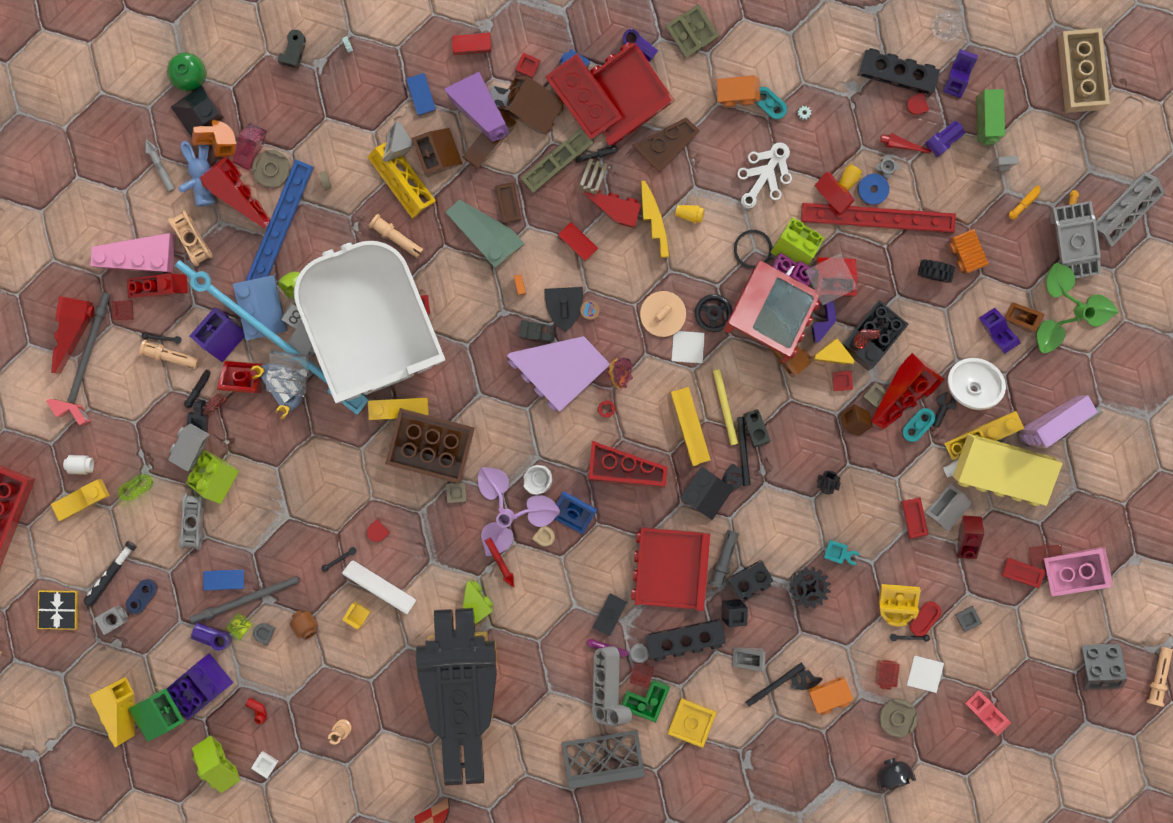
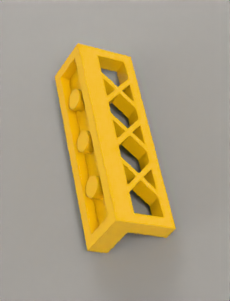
M385 142L375 147L367 158L413 219L423 209L434 204L436 200L403 156L387 162L382 161ZM396 163L403 166L404 172L396 167ZM408 179L414 181L415 187L408 183ZM419 194L424 195L428 202L423 203L419 198Z
M689 387L670 392L692 466L710 461L711 459Z

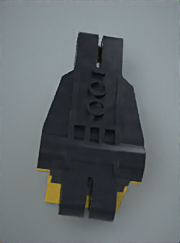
M459 608L455 610L456 629H454L452 609L434 610L435 635H430L425 641L426 645H417L418 680L430 728L441 738L445 786L463 785V768H465L466 784H481L485 780L482 734L490 726L493 718L497 651L496 642L488 641V631H475L474 608ZM461 746L464 748V762H462Z

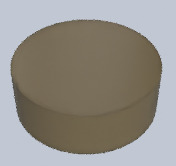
M327 171L320 172L324 190H330L332 186Z

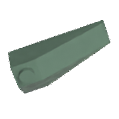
M458 200L446 211L447 215L496 269L525 244L512 229L462 200Z

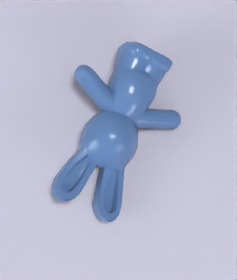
M183 141L180 149L188 162V173L193 179L180 185L178 190L183 193L193 188L196 207L214 205L216 201L210 190L204 188L200 179L202 174L210 168L207 161L209 145H198V158H195L191 145L187 141Z

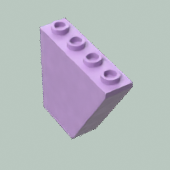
M584 336L516 351L507 355L510 358L507 362L514 369L518 367L523 372L521 377L527 383L532 382L536 386L534 388L535 392L541 398L545 396L549 400L547 404L554 412L556 410L562 411L610 365Z
M1088 395L1076 396L1025 425L1024 429L1019 431L1018 437L1023 445L1047 448L1096 414L1097 410Z

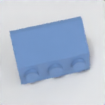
M274 275L233 284L237 304L275 334L287 331L285 322L281 320L283 311ZM241 318L246 340L265 337V335Z

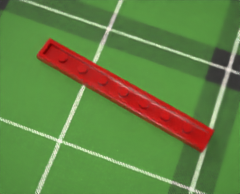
M802 203L801 222L955 233L956 213L849 206L841 214L831 204Z

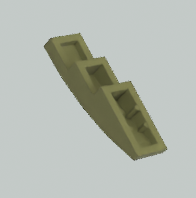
M580 128L567 141L565 140L552 153L544 157L521 179L533 193L536 192L593 145L594 141L590 140L585 131Z

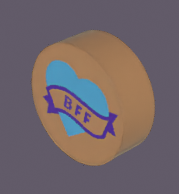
M591 300L585 301L580 307L581 316L588 320L596 318L600 311L598 304Z

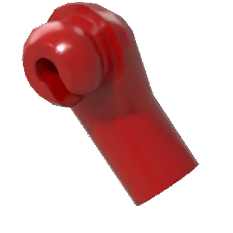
M249 697L245 706L254 710V721L256 724L261 725L267 720L265 706Z

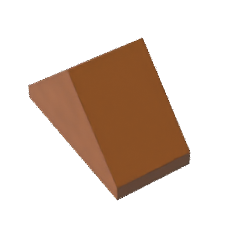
M1012 302L1004 318L1024 331L1032 333L1037 331L1045 314Z

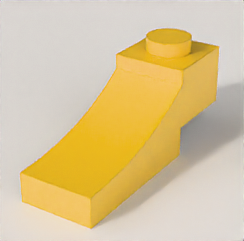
M97 479L52 503L51 506L58 521H62L110 495L103 480Z

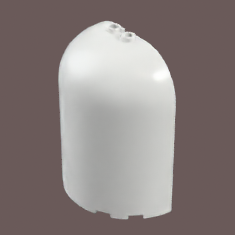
M364 241L353 245L350 242L340 246L341 250L334 253L333 249L322 253L323 256L311 261L304 267L295 284L294 296L297 309L336 404L344 402L343 400L356 399L360 397L361 393L367 395L414 376L415 372H418V374L431 369L433 365H439L445 361L406 261L396 249L382 242Z

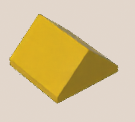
M838 338L831 340L811 356L813 361L845 365L854 364V359Z

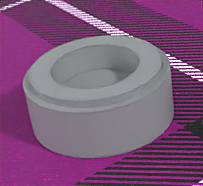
M642 643L634 644L630 649V657L636 663H643L649 657V650Z

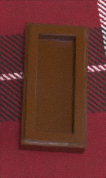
M514 182L495 186L503 224L522 220Z

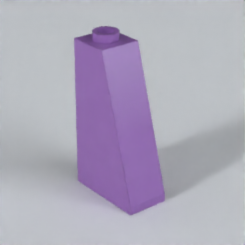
M479 72L445 88L450 101L492 142L510 134Z

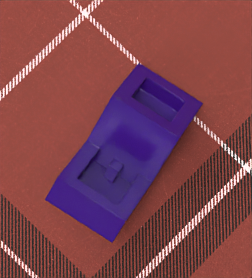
M959 49L943 92L959 98L962 97L978 55Z
M834 301L824 303L826 322L811 324L813 343L820 342L835 323Z
M996 308L979 317L980 322L992 341L1004 354L1021 344L1019 338L1008 328L1004 316Z

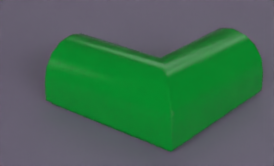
M652 679L645 697L627 690L621 705L628 707L632 714L656 723L670 686L659 680Z

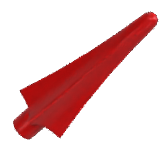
M893 133L888 134V136L882 134L880 137V142L886 143L885 147L931 153L930 149L916 145Z

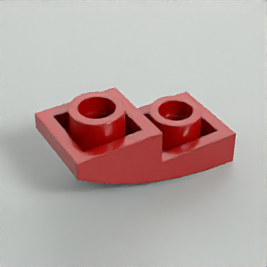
M826 171L814 185L821 195L841 214L855 201L845 187L840 186L830 172Z

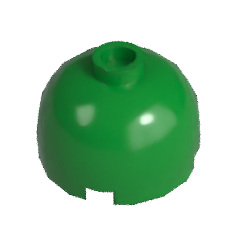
M187 52L178 53L171 58L167 66V76L170 82L181 91L191 92L203 85L206 80L207 71L205 65L195 54Z

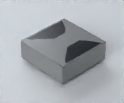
M492 85L490 94L496 106H507L508 95L511 90Z

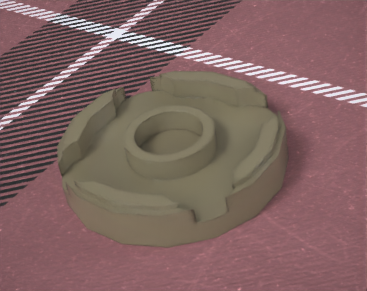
M266 150L258 154L252 164L254 178L266 188L273 189L286 183L291 172L289 160L284 154L276 150Z
M896 698L889 700L880 709V726L892 737H905L912 733L917 726L918 716L916 710L911 703L904 699Z

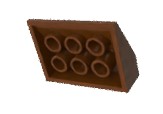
M400 408L385 464L460 484L463 481L475 427Z

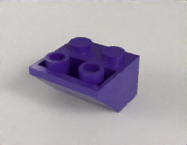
M214 307L189 337L208 353L224 362L245 338L244 330L220 308Z

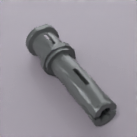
M727 530L718 563L713 567L714 573L708 584L725 589L724 583L727 574L730 573V568L728 567L739 533Z

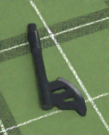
M737 417L742 467L740 468L732 464L726 470L722 480L727 484L728 480L736 481V484H728L734 489L740 488L741 484L743 486L751 485L744 417ZM732 472L742 474V477H736L731 474Z
M801 662L766 688L753 695L745 703L748 707L752 706L789 679L792 681L791 688L808 690L818 685L823 678L814 677L810 670H805L806 668ZM797 674L801 677V684L798 683ZM806 676L809 677L810 683H807Z

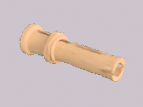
M377 214L370 222L368 228H373L379 232L383 239L389 238L417 259L420 255L414 249L422 253L423 248L395 230L394 224L387 223Z
M147 340L142 341L139 349V356H149L156 361H161L162 359L195 370L199 364V358L168 350L161 344H151Z
M1161 647L1154 682L1150 684V697L1146 703L1164 707L1163 699L1165 691L1168 690L1166 680L1173 649Z
M339 720L333 726L332 733L328 736V739H331L329 741L331 744H338L349 735L352 726L348 720Z

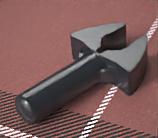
M948 392L943 393L935 400L940 405L933 426L936 428L940 427L947 410H956V400L953 396L949 404L945 403Z

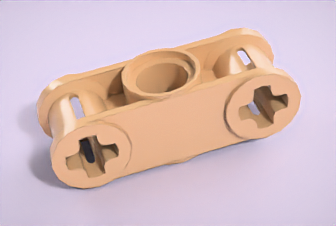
M186 209L180 215L168 219L173 230L184 245L189 258L196 267L207 258H213L209 247L202 239ZM190 233H193L195 236V240L192 243L187 241V236Z

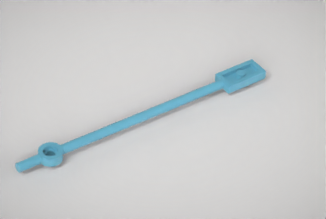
M180 260L176 263L175 267L191 278L190 283L194 290L200 292L208 291L327 383L323 371L211 285V277L208 273L204 271L195 272ZM198 278H203L205 283L200 284ZM328 388L327 392L332 395L330 388ZM361 393L360 397L349 401L343 400L342 404L358 415L369 401V398Z

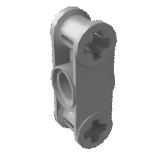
M188 494L183 495L179 543L181 549L191 547L201 550L205 498L201 495L200 497L189 496ZM190 517L196 520L195 527L189 524L188 520Z

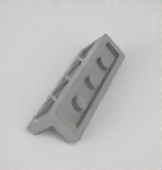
M1144 171L1096 220L1097 232L1103 236L1109 246L1113 247L1166 193L1159 179ZM1156 188L1158 191L1151 197L1152 191ZM1143 202L1142 207L1138 210V206ZM1130 216L1129 220L1124 224L1125 219ZM1116 229L1115 235L1110 238L1109 235Z

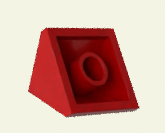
M225 361L217 390L261 393V376L253 379L252 377L258 373L256 370H249L254 366L260 367L263 364Z

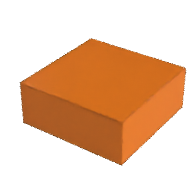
M515 275L514 280L518 295H525L526 290L522 275Z

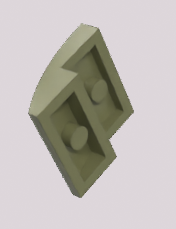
M697 4L683 15H679L665 25L686 58L720 37L700 4Z

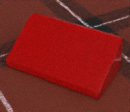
M490 33L452 36L453 54L465 55L492 52Z
M572 222L558 234V237L585 262L599 249Z

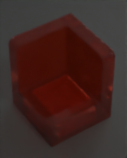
M634 662L629 679L630 683L649 688L654 671L653 666Z

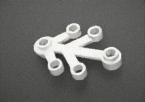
M776 143L770 151L751 152L748 155V161L751 164H756L759 160L771 158L768 165L751 169H739L737 176L740 180L760 175L751 191L744 194L741 198V205L745 209H751L755 206L756 196L767 179L771 200L777 201L781 198L782 193L777 186L774 168L778 163L781 172L780 182L787 185L791 182L792 176L788 173L786 164L790 151L786 144ZM777 149H782L783 155H778ZM751 155H756V156H757V160H756V161H752V160L750 159V156H751ZM745 171L747 176L741 177L740 172ZM784 175L789 177L788 182L783 181L782 177ZM772 192H778L779 197L774 198L772 196ZM747 197L752 198L751 204L746 203L745 199Z

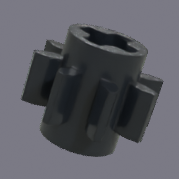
M824 471L823 476L818 475L817 488H820V491L824 494H833L834 490L839 491L841 478L833 471Z

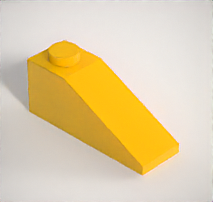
M428 398L368 401L369 420L397 419L400 408L429 415Z

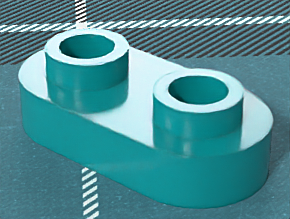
M760 87V95H765L766 100L754 103L770 118L774 120L782 119L787 113L786 104L769 88ZM775 107H778L780 109V113H774L773 109Z
M928 408L919 409L902 428L903 438L910 442L919 440L935 421L934 412ZM923 414L927 416L925 422L921 420ZM911 428L914 429V435L912 436L908 434Z

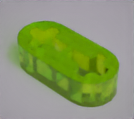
M149 474L137 475L119 487V498L124 501L133 500L152 488L153 478ZM141 478L148 480L146 487L144 485L137 486V484L142 482ZM125 487L126 489L132 487L135 489L130 492V497L128 495L124 496Z

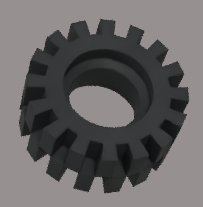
M921 259L917 275L934 281L952 283L955 267L943 262Z

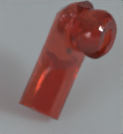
M861 330L854 338V345L859 349H863L869 339L880 338V330Z

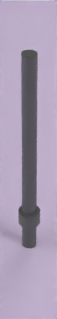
M103 292L99 306H96L94 312L96 315L67 400L69 402L75 403L103 316H106L108 310L106 307L111 294Z
M295 576L220 606L206 608L203 612L191 616L190 621L194 624L204 619L210 620L215 618L217 614L300 583L299 577Z

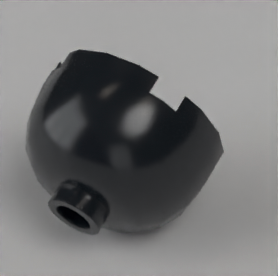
M895 758L884 761L885 765L879 768L876 775L880 792H884V787L892 790L910 784L909 779L913 782L916 781L912 768L906 762L895 761Z

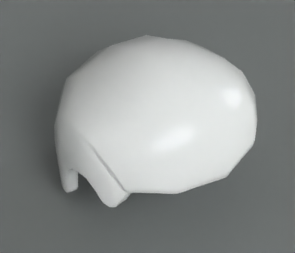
M542 465L529 467L523 476L524 488L530 494L539 495L545 493L552 485L551 471Z

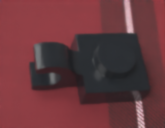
M198 399L193 404V412L188 413L187 425L191 423L208 433L209 415L203 414L206 400Z

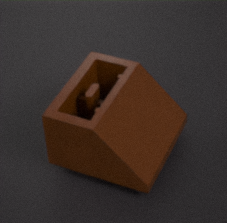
M450 128L429 131L411 138L426 177L463 164Z

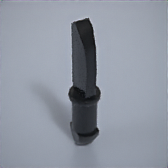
M613 145L600 150L597 149L598 152L576 158V163L587 161L590 158H602L603 156L618 152V147Z
M208 369L204 371L194 389H192L191 394L184 401L185 408H191L198 395L201 394L200 392L211 374Z

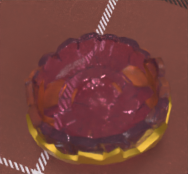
M625 357L615 358L609 365L608 377L616 388H627V382H629V379H633L630 374L632 371L630 359Z

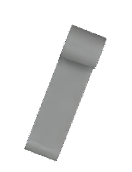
M614 646L599 648L594 652L592 704L594 720L612 727L628 724L632 720L631 710L626 706L618 704L620 655L618 649Z

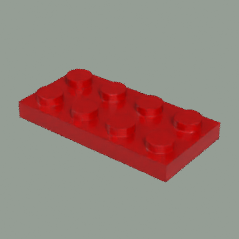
M577 53L545 76L590 140L622 118V115Z

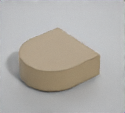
M546 525L540 527L532 539L541 546H549L555 540V533Z

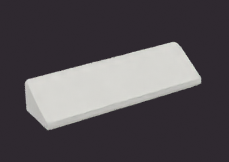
M353 560L342 572L344 576L405 614L410 612L416 602V599Z

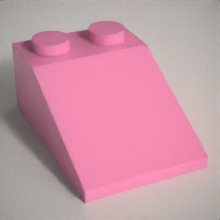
M1105 547L1044 558L1052 596L1109 588L1113 585Z

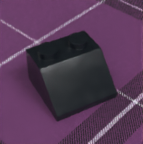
M701 467L680 499L713 520L734 488Z

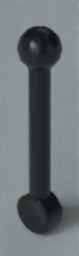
M144 332L141 335L142 339L144 340L150 338L174 341V343L180 344L182 342V339L179 336L173 338L149 335L147 332Z
M351 547L347 553L328 565H323L321 567L322 571L327 572L330 567L349 555H354L357 549Z
M893 633L890 635V640H923L928 642L930 636L927 634L924 636H897Z

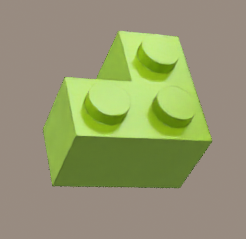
M210 735L192 747L193 761L198 767L197 774L201 780H206L212 789L216 788L220 793H223L241 781L236 766L226 759L221 743Z

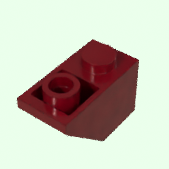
M962 516L958 537V558L977 559L984 537L982 517Z

